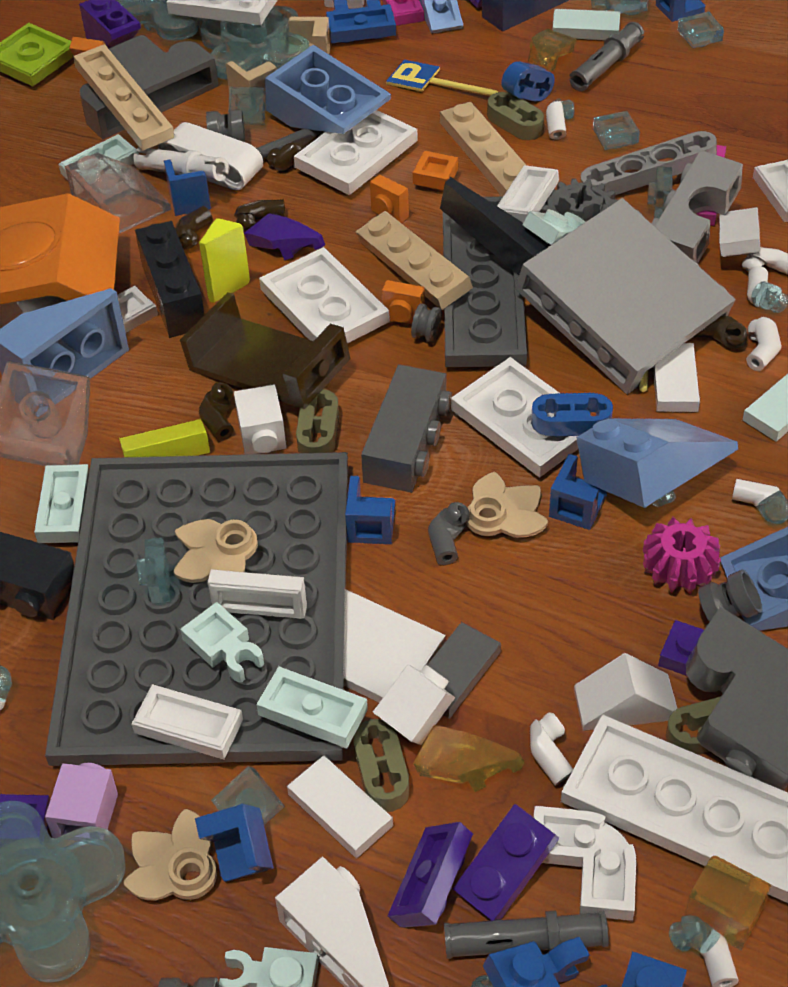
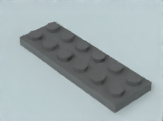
M503 196L483 198L497 206ZM443 212V256L468 275L473 286L470 291L444 308L445 367L498 366L509 357L522 366H526L527 348L523 296L515 289L519 275Z

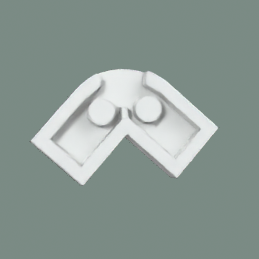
M535 806L534 818L560 837L542 863L582 867L580 914L605 911L606 918L633 921L636 883V854L633 844L629 845L621 833L605 823L606 816L583 810Z

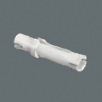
M139 147L136 151L146 155L134 153V164L140 170L165 172L164 160L171 159L175 174L181 175L204 171L207 179L223 181L226 176L216 174V172L228 174L229 171L228 162L225 158L204 156L201 152L194 150L181 153L148 148L142 151Z

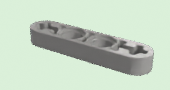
M693 132L590 166L581 173V183H584L587 179H590L592 186L595 187L603 183L605 184V192L614 190L616 195L681 174L687 163L694 162L700 150L717 155V139L710 132ZM665 158H672V159H673V160H670V161H659V160L665 159ZM632 169L639 170V171L633 172V173H625V171H627V170H632Z

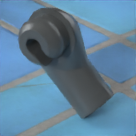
M453 502L448 508L443 509L431 521L428 527V535L437 563L440 565H449L458 558L454 539L463 531L466 522L470 518L468 508L460 502Z

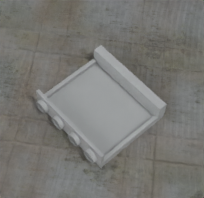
M623 198L522 265L515 288L627 395L639 386L647 370L720 316H728L736 300L723 286L712 279L694 260L683 253L666 235L662 234Z

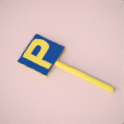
M403 60L386 80L387 85L421 92L429 83L487 96L498 92L497 90L434 78L440 71L439 66Z

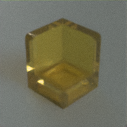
M711 856L689 895L684 919L711 935L720 933L725 937L728 944L742 951L764 910L772 884L718 856Z

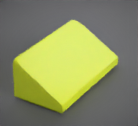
M216 218L199 242L209 301L214 303L220 300L227 292L233 293L246 286L250 281L243 226L240 223Z
M201 419L119 438L124 457L198 456L210 453L207 432Z

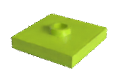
M27 23L0 42V72L34 86L73 58L74 55L69 49L71 41L36 25Z

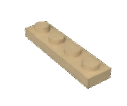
M105 44L73 56L75 68L142 151L174 138L173 126Z
M472 102L459 104L440 111V124L498 193L504 196L523 166L527 165Z
M386 211L372 218L367 224L356 231L360 243L412 285L425 287V296L441 308V310L473 288L468 275Z

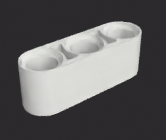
M187 122L181 123L173 130V139L160 143L158 149L181 153L194 150L201 152L204 156L225 158L229 166L228 174L216 172V174H223L226 178L223 181H215L213 179H207V181L231 190H241L263 167L264 162L262 155L254 146Z

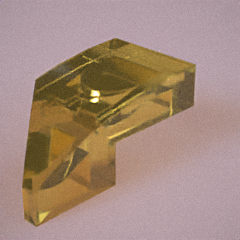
M550 29L543 30L531 38L528 62L538 65L549 72L554 71L558 57L574 52L576 38Z
M434 725L413 765L420 776L461 784L469 781L474 792H477L486 787L485 780L507 768L511 769L514 773L522 769L525 762L520 753L498 743L463 731Z

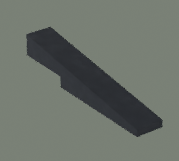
M452 177L445 182L440 209L518 275H520L522 265L551 246L548 242L522 225L523 222Z

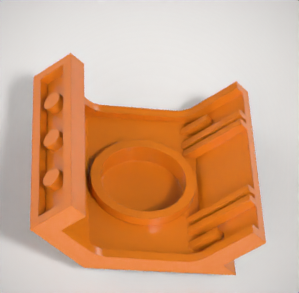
M69 193L0 207V305L45 296H56L68 301L110 288L114 290L120 217Z

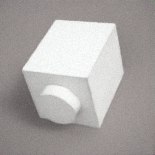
M275 385L234 391L245 455L287 449L283 418Z
M407 664L373 713L411 742L422 745L455 697L444 689L449 681L425 664L422 670L419 671Z

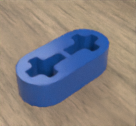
M516 61L505 70L501 86L505 91L517 98L542 101L552 91L555 77L551 72L538 65Z
M598 393L544 394L537 397L532 404L531 424L536 432L545 436H579L593 428L595 423L612 418L613 404L606 396ZM590 412H596V416H591ZM547 413H554V417H548Z

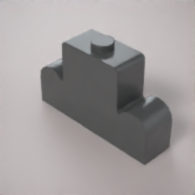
M139 35L109 48L161 113L219 86L215 58L195 42L183 41L176 43L170 47L169 52L165 53L145 35ZM88 83L84 84L80 89V98L87 125L102 139L125 130Z
M720 606L699 637L686 662V674L691 683L706 692H722V697L697 734V740L701 746L723 759L728 768L784 791L788 786V649Z

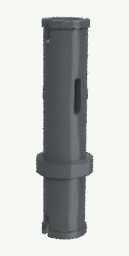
M632 21L618 34L610 35L604 41L602 48L570 73L569 76L572 78L569 81L572 87L577 91L586 90L593 81L616 61L619 62L629 55L630 49L644 38L642 36L644 34L642 26Z
M556 910L545 911V917L499 919L454 924L444 923L447 959L460 956L492 954L532 941L537 943L540 951L548 950L549 953L557 945L576 937L581 938L585 947H608L609 945L605 911L557 916Z

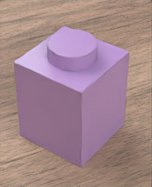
M62 763L45 815L54 841L103 847L118 796L111 769H105L94 763H82L80 765Z

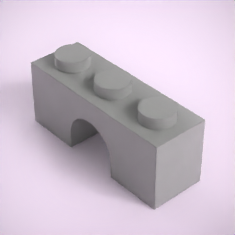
M700 150L694 162L686 164L677 190H671L668 194L661 217L654 218L651 223L697 264L709 245L710 219L698 216L696 213L714 211L726 215L741 189L743 164Z

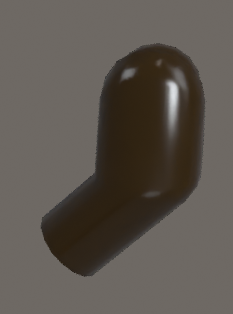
M306 135L284 145L281 149L273 148L267 155L269 166L275 167L276 171H287L295 164L294 155L312 143L315 137Z
M284 199L257 200L237 207L234 217L237 218L236 223H240L243 226V230L247 231L256 224L255 219H262L267 214L285 217Z
M201 206L183 216L175 226L184 250L194 247L199 242V236L195 231L213 221L210 211L205 206Z
M720 316L693 337L711 336L727 348H739L745 344L748 335L745 326L734 318Z
M222 382L215 383L212 386L211 391L206 393L199 407L201 420L218 441L228 439L234 431L233 426L225 417L231 406L230 399L233 397V391L229 385Z

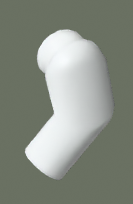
M761 247V251L757 253L745 254L747 257L743 260L742 266L748 272L753 267H763L766 265L788 275V253L784 251Z
M767 317L754 319L748 326V332H755L750 338L758 341V346L746 358L749 367L755 371L763 370L782 347L777 325Z
M547 713L540 721L535 719L531 724L530 747L533 757L556 786L571 775L573 768L554 743L555 739L564 734L565 728L554 713Z

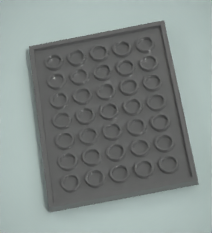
M347 452L91 459L45 753L49 766H62V763L80 765L82 763L117 765L317 761L322 756L329 760H343V747L259 716L256 704L278 667L344 690L347 559L345 513L348 498ZM211 519L222 524L229 520H241L255 531L258 541L255 553L245 560V572L304 577L307 601L305 618L230 613L247 628L249 636L247 642L256 644L263 654L264 665L261 668L250 660H244L239 663L244 669L245 680L242 683L230 677L227 663L224 660L212 668L182 639L180 629L212 606L208 579L203 582L191 583L174 576L175 567L189 551L177 538L175 530L191 522ZM152 684L242 710L243 721L224 760L134 733L132 722Z

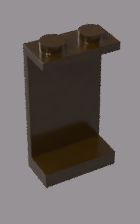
M229 292L180 339L190 371L243 389L275 385L279 401L305 409L351 359L344 327L330 323L314 341L241 319L235 296Z

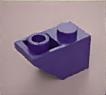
M87 0L79 4L86 38L104 41L108 49L132 39L141 29L140 22L117 0Z

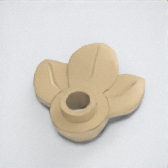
M496 472L489 473L479 479L473 487V501L467 507L470 512V518L466 524L473 532L484 536L504 533L512 537L523 538L536 535L548 526V520L536 512L539 506L541 489L538 485L505 487L504 481Z
M204 519L179 527L175 530V535L189 551L175 567L174 576L186 582L196 583L209 579L211 570L245 572V560L255 553L258 546L255 531L241 520H229L220 524L211 519Z
M184 809L174 824L172 835L137 831L132 834V852L139 868L128 875L123 884L133 895L140 899L153 901L170 895L191 900L202 897L212 889L217 878L215 862L209 855L213 842L199 839L195 818L200 817L199 815ZM196 871L200 873L195 879L183 880V877L188 872Z

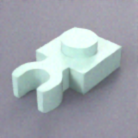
M218 602L214 603L180 629L183 641L212 668L224 660L227 663L230 677L237 682L242 683L245 680L244 669L239 664L240 662L250 660L259 668L264 665L261 649L256 644L247 642L249 640L247 628Z
M264 947L262 962L253 961L243 951H227L225 953L227 967L239 968L243 970V974L234 980L220 978L219 987H315L319 965L318 953Z

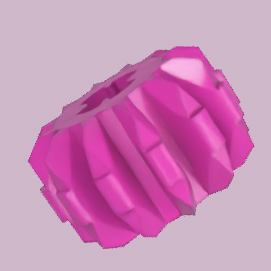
M674 517L671 518L668 525L656 523L652 534L647 535L643 545V566L645 572L652 574L654 585L667 583L671 593L677 587H683L691 594L696 585L704 586L711 582L712 576L719 570L721 561L719 557V538L710 536L709 525L695 527L692 517L686 524L679 523Z

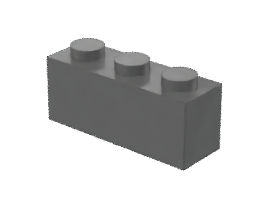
M398 364L361 453L363 483L412 493L418 476L425 477L429 465L430 445L436 446L440 436L441 422L439 420L441 415L447 416L451 407L452 392L446 391V373Z

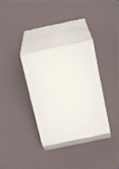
M627 653L617 657L574 685V694L583 731L594 730L602 714L626 725L668 721L673 711L678 709L669 675Z

